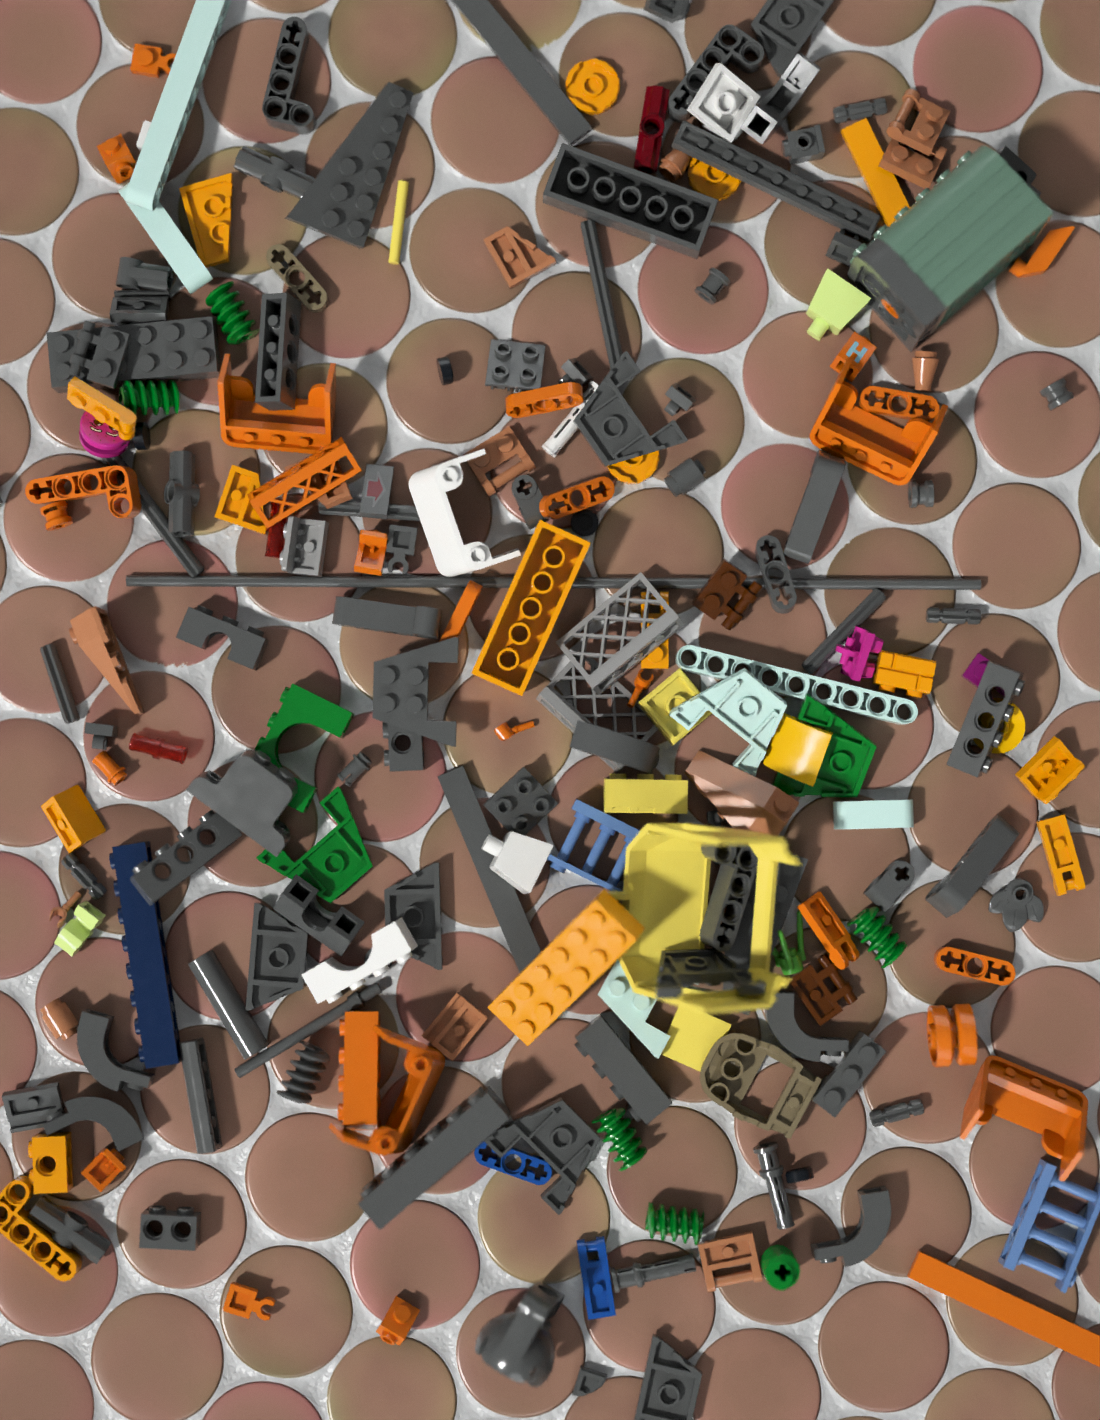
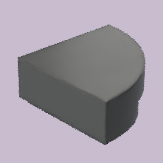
M580 1366L572 1395L585 1396L596 1391L605 1383L607 1374Z

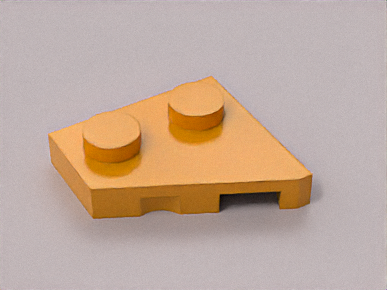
M232 465L214 518L265 535L267 531L266 526L249 502L247 495L260 487L259 474Z

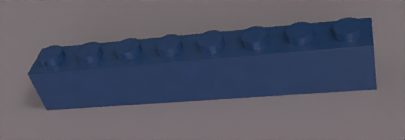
M150 841L112 847L113 853L109 854L110 866L112 870H116L117 876L113 886L115 896L120 897L121 908H118L119 923L124 924L125 935L122 936V946L124 952H128L129 963H126L127 977L129 980L132 979L134 990L130 991L132 1007L137 1009L138 1018L134 1019L135 1031L137 1035H141L142 1046L138 1048L141 1063L145 1062V1069L179 1064L182 1062L179 1049L180 1035L159 900L150 906L130 881V878L134 875L132 869L144 860L148 864L153 861Z

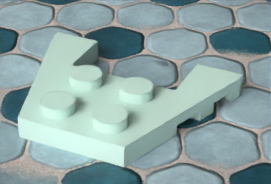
M743 668L673 708L669 714L689 731L705 712L709 710L749 743L732 764L734 767L755 777L757 769L766 754L770 740L774 736L785 712L787 702L747 669Z
M617 959L597 995L632 1031L637 1039L643 1043L650 1053L659 1059L670 1036L645 1022L657 999L634 993Z

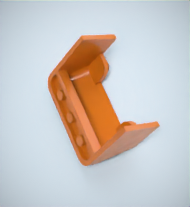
M230 354L224 355L217 383L221 438L227 445L239 448L314 454L332 443L336 405V363H330L326 384L313 385L309 390L308 399H295V410L270 411L255 403L254 385L249 379L241 376H232Z
M847 358L810 432V440L816 447L832 455L844 458L845 461L894 485H905L911 480L938 434L948 406L942 405L932 423L921 418H913L902 429L854 405L858 398V392L852 384L844 381L853 361Z
M374 1025L372 1030L386 1042L409 1050L404 1061L405 1069L409 1074L386 1125L375 1129L370 1137L330 1123L328 1128L342 1142L378 1155L397 1154L405 1151L412 1141L445 1067V1057L435 1047Z
M994 1055L988 1056L980 1067L965 1104L960 1138L965 1140L975 1124H987L992 1114L1042 1135L1041 1144L1044 1150L1049 1155L1061 1159L1059 1180L1064 1182L1084 1155L1088 1100L1086 1096L1075 1088Z

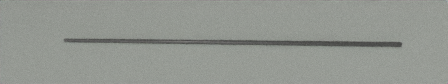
M127 575L126 586L466 588L468 582L472 580L482 585L483 588H509L514 577H191ZM575 577L571 588L621 589L633 578ZM646 578L655 589H702L709 580V578ZM746 578L742 583L749 588L755 580L763 586L762 589H766L763 578ZM770 578V579H772V580H774V581H779V580H781L782 578ZM791 578L795 589L981 590V579ZM641 582L633 589H647V587Z

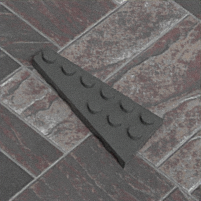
M390 82L386 83L285 219L359 249L364 248L414 92Z

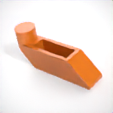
M1069 226L1050 230L1029 261L1026 263L1017 258L1009 272L1018 278L1043 274L1075 227Z

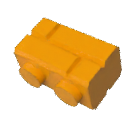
M881 650L877 656L872 684L879 685V691L895 693V689L906 691L905 696L922 699L923 694L927 695L931 692L936 661Z

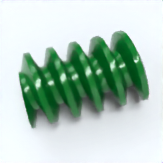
M233 281L224 283L214 289L205 300L207 306L212 307L210 311L212 315L218 316L216 322L219 326H223L221 329L223 335H229L226 339L229 345L244 343L260 332V329H250L256 323L254 319L245 320L250 311L240 310L245 304L244 300L235 301L240 295L239 291H229L235 285Z
M125 380L119 389V404L125 408H130V411L135 415L138 407L141 408L143 415H147L149 407L152 408L154 415H158L160 407L163 408L164 414L168 415L170 407H173L177 415L179 410V390L174 380H168L166 384L163 380H158L156 384L152 380H147L144 385L141 380H136L133 385L131 381Z
M874 906L858 913L846 925H857L853 932L854 935L864 933L860 942H871L867 951L877 950L878 953L874 960L877 961L884 958L885 962L881 968H885L900 957L907 943L905 941L897 943L900 938L899 933L890 934L893 926L891 924L883 925L886 920L884 915L875 917L879 908Z
M613 1108L594 1118L592 1123L601 1122L602 1125L597 1129V1133H607L602 1142L613 1143L607 1151L609 1153L618 1152L613 1161L614 1163L623 1161L624 1164L619 1168V1171H623L638 1163L646 1155L647 1148L638 1147L642 1142L640 1137L632 1138L637 1131L635 1127L627 1128L631 1123L629 1117L621 1118L626 1112L625 1109Z
M648 1203L645 1231H649L650 1239H653L658 1231L660 1232L661 1240H665L667 1234L671 1233L672 1242H676L678 1236L682 1235L683 1243L686 1244L690 1236H693L694 1244L698 1245L703 1232L704 1211L699 1217L697 1209L693 1208L688 1216L685 1207H682L677 1214L675 1206L671 1205L666 1213L664 1204H659L655 1211L653 1203Z
M777 1244L770 1246L764 1251L761 1256L760 1266L769 1285L781 1291L793 1286L799 1279L800 1268L791 1250L784 1245Z

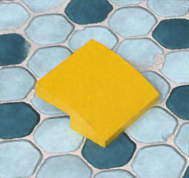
M784 713L771 739L763 764L783 775L814 786L833 733L811 726L806 721Z

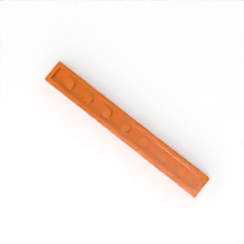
M918 1250L907 1274L908 1278L1100 1367L1099 1334Z

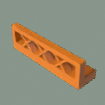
M340 437L247 495L249 502L266 528H269L362 470L347 444ZM346 455L353 468L345 473L333 471L335 462ZM318 472L328 474L326 484L320 488L310 486L312 476ZM293 487L304 489L302 499L297 502L286 500L288 490ZM270 501L280 503L279 512L268 519L261 507Z

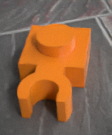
M135 43L130 71L133 74L159 78L160 70L165 71L169 75L171 70L169 65L174 62L176 54L170 53L163 56L164 51L162 48Z
M232 1281L222 1311L247 1319L250 1318L252 1312H255L260 1319L267 1321L270 1320L271 1314L265 1313L262 1306L265 1304L274 1306L276 1300L272 1297L256 1298L258 1289Z

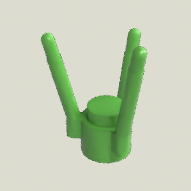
M798 910L797 952L795 947L788 948L783 931H777L782 950L778 953L775 947L772 955L776 966L781 967L783 975L795 974L804 969L802 961L806 960V955L804 952L802 914Z

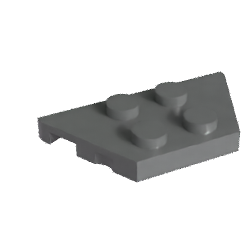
M835 0L766 1L752 21L750 28L757 41L763 46L764 53L779 78H781L794 57L802 49Z
M435 862L384 890L385 926L402 917L418 947L411 951L413 954L411 958L426 963L437 970H442L440 864Z
M254 903L245 1009L248 1011L302 990L305 985L302 974L306 972L309 934L261 903Z
M656 1334L652 1335L634 1420H692L702 1372Z

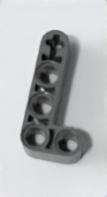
M290 17L284 21L281 28L262 111L267 123L271 127L306 135L315 129L316 118L308 104L295 101L294 99L309 43V33L305 22L301 18ZM296 30H300V33L295 35V45H293L291 34H295ZM288 55L296 57L295 61L291 64H285L282 61ZM286 81L289 83L288 88L283 91L276 89L279 82ZM273 108L283 109L282 114L277 117L269 115ZM301 114L310 116L305 123H298L296 119Z
M734 25L723 26L671 94L667 108L669 118L676 123H682L683 120H688L692 115L687 111V108L699 89H693L689 83L694 80H698L702 84L713 69V67H709L706 64V60L710 58L716 59L726 68L732 63L741 71L752 74L757 72L762 65L764 58L763 46ZM731 37L736 43L728 46L722 42V39ZM753 53L758 59L750 62L745 59L744 55ZM686 96L687 100L685 103V108L681 107L679 110L675 109L676 105H681Z
M818 450L808 484L784 546V556L809 564L845 468L846 462L844 458Z
M336 596L332 624L428 639H439L442 610L425 606L411 607Z
M999 814L994 816L948 876L931 889L925 900L946 918L959 912L1018 837L1019 832Z
M746 844L721 845V850L718 854L717 849L720 845H701L704 857L721 865L701 926L700 939L703 944L720 952L728 951L735 942L757 871L758 858L751 847ZM744 852V857L740 861L741 854ZM736 879V883H735V885L732 887V883H733V881Z

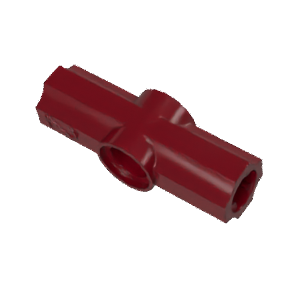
M653 85L646 87L633 169L647 174L657 173L670 90L662 86ZM648 125H654L659 131L654 135H650L644 128Z

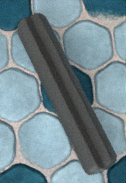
M54 644L45 645L40 648V652L63 720L66 724L76 722L80 717L57 648Z

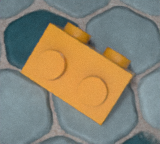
M1054 736L1015 776L1033 797L1044 804H1048L1059 795L1060 791L1070 781L1079 775V772L1085 768V765L1072 755L1059 738Z

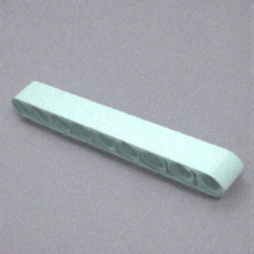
M231 0L195 1L126 192L127 203L152 211L156 209Z
M694 645L683 646L675 657L677 666L682 670L718 680H724L734 674L735 668L739 664L746 665L749 672L761 682H763V673L771 671L776 676V682L773 686L767 687L778 695L803 701L807 693L826 707L898 725L912 723L918 715L916 704L909 699ZM684 651H691L695 654L696 661L693 665L687 666L681 661V654ZM716 657L722 661L723 667L720 672H712L709 669L708 661L710 658ZM798 678L802 681L803 688L799 693L790 690V679ZM819 684H824L829 688L830 693L826 700L820 699L816 694V688ZM846 691H851L856 696V703L853 706H848L843 701V695ZM873 698H878L883 703V709L880 713H875L870 708V702ZM901 704L906 705L910 710V715L906 720L900 719L897 715V709Z

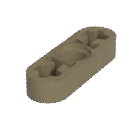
M281 244L271 246L266 254V260L271 269L309 311L315 313L323 311L328 305L326 291L286 246ZM275 253L280 255L285 253L283 257L290 266L285 274L281 273L285 271V268L279 261L275 264L273 263L275 261L273 256ZM296 271H300L305 275V281L299 286L290 283V276ZM308 286L316 296L322 294L320 296V304L317 305L315 302L309 304L311 298L304 291Z

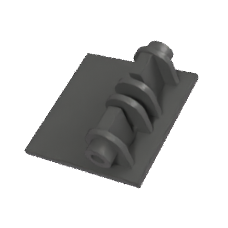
M491 339L485 385L490 386L492 390L494 388L505 389L507 387V391H510L511 388H516L515 392H518L519 389L521 391L541 388L545 345Z
M523 766L483 805L509 832L512 831L526 835L558 805V802Z

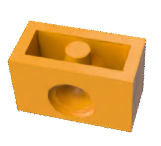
M57 1132L49 1135L38 1133L33 1136L32 1141H29L28 1155L29 1158H33V1169H30L29 1184L34 1186V1194L69 1192L73 1188L71 1132ZM45 1156H50L55 1160V1169H48L45 1166Z

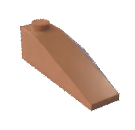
M94 606L71 619L72 628H69V633L73 642L79 644L80 648L136 715L144 714V709L107 611Z
M700 750L684 772L704 798H708L717 808V814L722 820L726 819L733 829L778 836L799 805L798 801L779 788Z

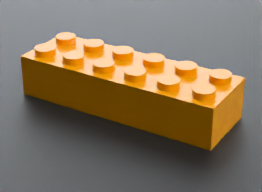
M539 520L471 674L523 696L591 542Z
M603 889L495 997L487 1008L521 1041L529 1046L639 938L645 927L612 895Z

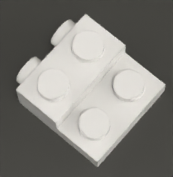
M716 63L687 108V111L703 123L702 127L706 131L732 143L742 133L740 127L761 96L723 64Z

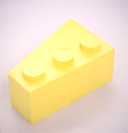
M610 774V779H604L603 812L688 814V780H682V775L665 774V780H654V774H637V779H626V774Z

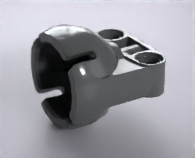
M542 1281L537 1282L527 1291L515 1311L500 1314L482 1327L477 1336L475 1352L482 1355V1360L488 1366L513 1381L519 1383L526 1381L532 1387L542 1386L548 1380L555 1360V1346L550 1332L552 1326L550 1321L559 1309L565 1295Z

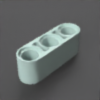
M913 800L833 802L834 829L914 827Z

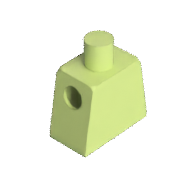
M827 269L806 312L807 316L814 320L807 333L819 341L827 330L838 335L866 307L871 298Z

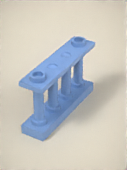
M576 799L571 808L576 811L574 815L576 819L557 857L549 854L547 858L551 861L549 866L562 873H565L566 869L610 891L623 892L617 885L625 870L626 847L640 830ZM593 819L601 823L599 827L601 831L583 868L580 869L568 863L567 860L585 824H589L590 820ZM617 831L626 836L624 839L626 843L606 882L592 875V872L610 836H614Z
M1040 1158L998 1262L1003 1267L1014 1271L1016 1265L1023 1264L1057 1279L1055 1286L1061 1292L1066 1293L1068 1287L1071 1288L1075 1283L1077 1277L1076 1267L1100 1212V1183L1097 1182L1094 1190H1091L1067 1179L1063 1182L1059 1180V1176L1055 1172L1057 1167L1051 1162ZM1055 1186L1088 1200L1089 1203L1083 1217L1047 1202L1045 1195L1048 1187ZM1044 1212L1077 1226L1078 1229L1073 1241H1067L1037 1228L1034 1223L1037 1214ZM1034 1238L1067 1252L1062 1268L1026 1254L1023 1249L1026 1240Z

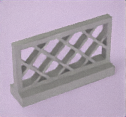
M640 572L557 640L556 644L592 689L600 695L683 627L684 623ZM642 582L647 587L646 599L631 598L633 588ZM651 593L657 600L651 599ZM616 602L626 603L624 617L610 616L611 606ZM631 603L645 604L643 618L629 617ZM650 604L662 605L667 611L658 619L648 618ZM594 620H604L603 634H589L590 624ZM609 621L623 622L622 636L608 635ZM628 622L642 623L641 633L636 637L627 636ZM574 637L583 638L581 652L569 651L565 644ZM588 638L602 639L600 653L586 652ZM607 640L621 641L620 650L615 654H605ZM575 657H580V663ZM585 657L599 658L598 668L589 675L584 669Z
M585 657V661L590 665L591 674L594 672V669L598 668L599 663L593 658ZM571 661L536 698L572 733L575 731L578 720L592 724L587 718H593V725L596 726L597 718H612L613 731L617 732L616 718L631 717L632 732H621V734L632 736L636 739L637 736H643L641 740L645 742L658 730L654 725L648 732H636V717H647L649 719L637 704L639 702L638 699L634 707L631 708V713H616L615 698H626L629 701L632 696L618 681L610 686L611 694L596 695V692L591 687L592 695H576V680H585L583 676H575V666ZM571 669V676H565ZM571 680L572 695H561L553 687L559 681ZM615 689L621 694H615ZM611 698L612 713L597 714L596 699ZM576 699H592V714H581L577 710ZM567 700H572L573 705H571ZM635 707H636L641 713H635ZM601 758L616 773H618L625 766L623 764Z

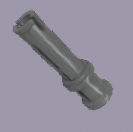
M767 1142L755 1146L753 1151L758 1155L761 1167L759 1174L762 1176V1179H765L777 1229H787L794 1226L795 1223L793 1222L781 1176L784 1167L779 1163L776 1152L778 1148L777 1142Z
M691 1253L650 1264L641 1265L634 1262L630 1267L621 1269L612 1267L610 1272L615 1293H619L620 1289L632 1286L641 1288L645 1285V1282L696 1272L693 1254Z

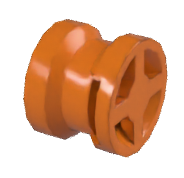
M66 501L54 502L40 508L41 515L45 516L47 521L45 524L47 531L61 529L73 523L72 517L67 513L68 505Z

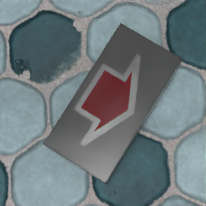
M366 464L359 511L360 517L388 518L394 476L393 466Z

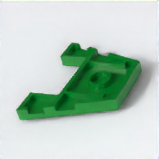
M806 693L798 719L824 727L825 731L833 733L814 786H810L776 772L772 785L787 795H794V797H805V795L858 797L877 746L813 696Z
M339 786L319 802L338 825L301 858L294 862L284 849L277 857L266 849L256 857L260 862L290 879L298 875L319 890L317 893L319 897L330 903L373 867L343 791Z

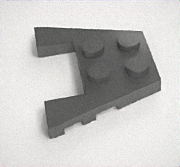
M627 351L619 357L573 420L604 467L688 441L675 420H672L650 436L626 402L618 387L641 372Z
M450 638L374 662L372 718L456 747L457 721H428L429 663H458L459 638Z
M714 948L665 950L661 952L656 999L678 998L682 994L683 987H692L694 984L701 983L709 986H718L723 982H732L740 995L765 994L766 983L761 979L757 980V982L754 981L751 972L746 969L738 970L735 961Z
M561 1097L498 1128L484 1140L502 1158L523 1138L560 1175L541 1194V1198L558 1215L562 1213L582 1170L585 1169L601 1139Z

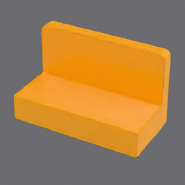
M79 785L54 795L41 806L68 853L77 850L86 842L106 831Z

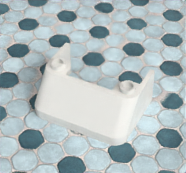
M485 449L417 471L409 480V489L436 567L446 577H454L480 570L521 555L519 549L516 548L492 557L489 548L482 542H471L464 545L446 492L457 488L463 480L460 463L485 455Z

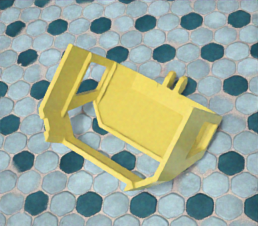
M694 823L646 824L626 847L623 892L607 891L617 901L622 900V906L645 927L639 938L618 958L633 992L656 999V986L662 951L704 949L705 944L700 939V930L708 907L711 860L704 857L701 845L749 844L758 858L750 968L748 971L752 973L754 981L757 982V980L761 979L766 983L765 994L740 995L735 987L733 990L717 991L692 986L683 987L682 993L685 994H681L678 998L657 1000L703 1014L771 1008L777 1000L775 997L776 993L782 986L787 987L793 979L769 972L778 862L802 865L798 858L792 856L787 849L789 845L784 837Z

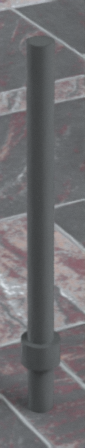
M376 982L360 993L356 991L348 996L347 1001L236 1067L234 1069L235 1073L239 1078L245 1076L296 1045L299 1041L306 1039L344 1016L345 1012L359 1010L365 1006V1002L383 992L381 987Z

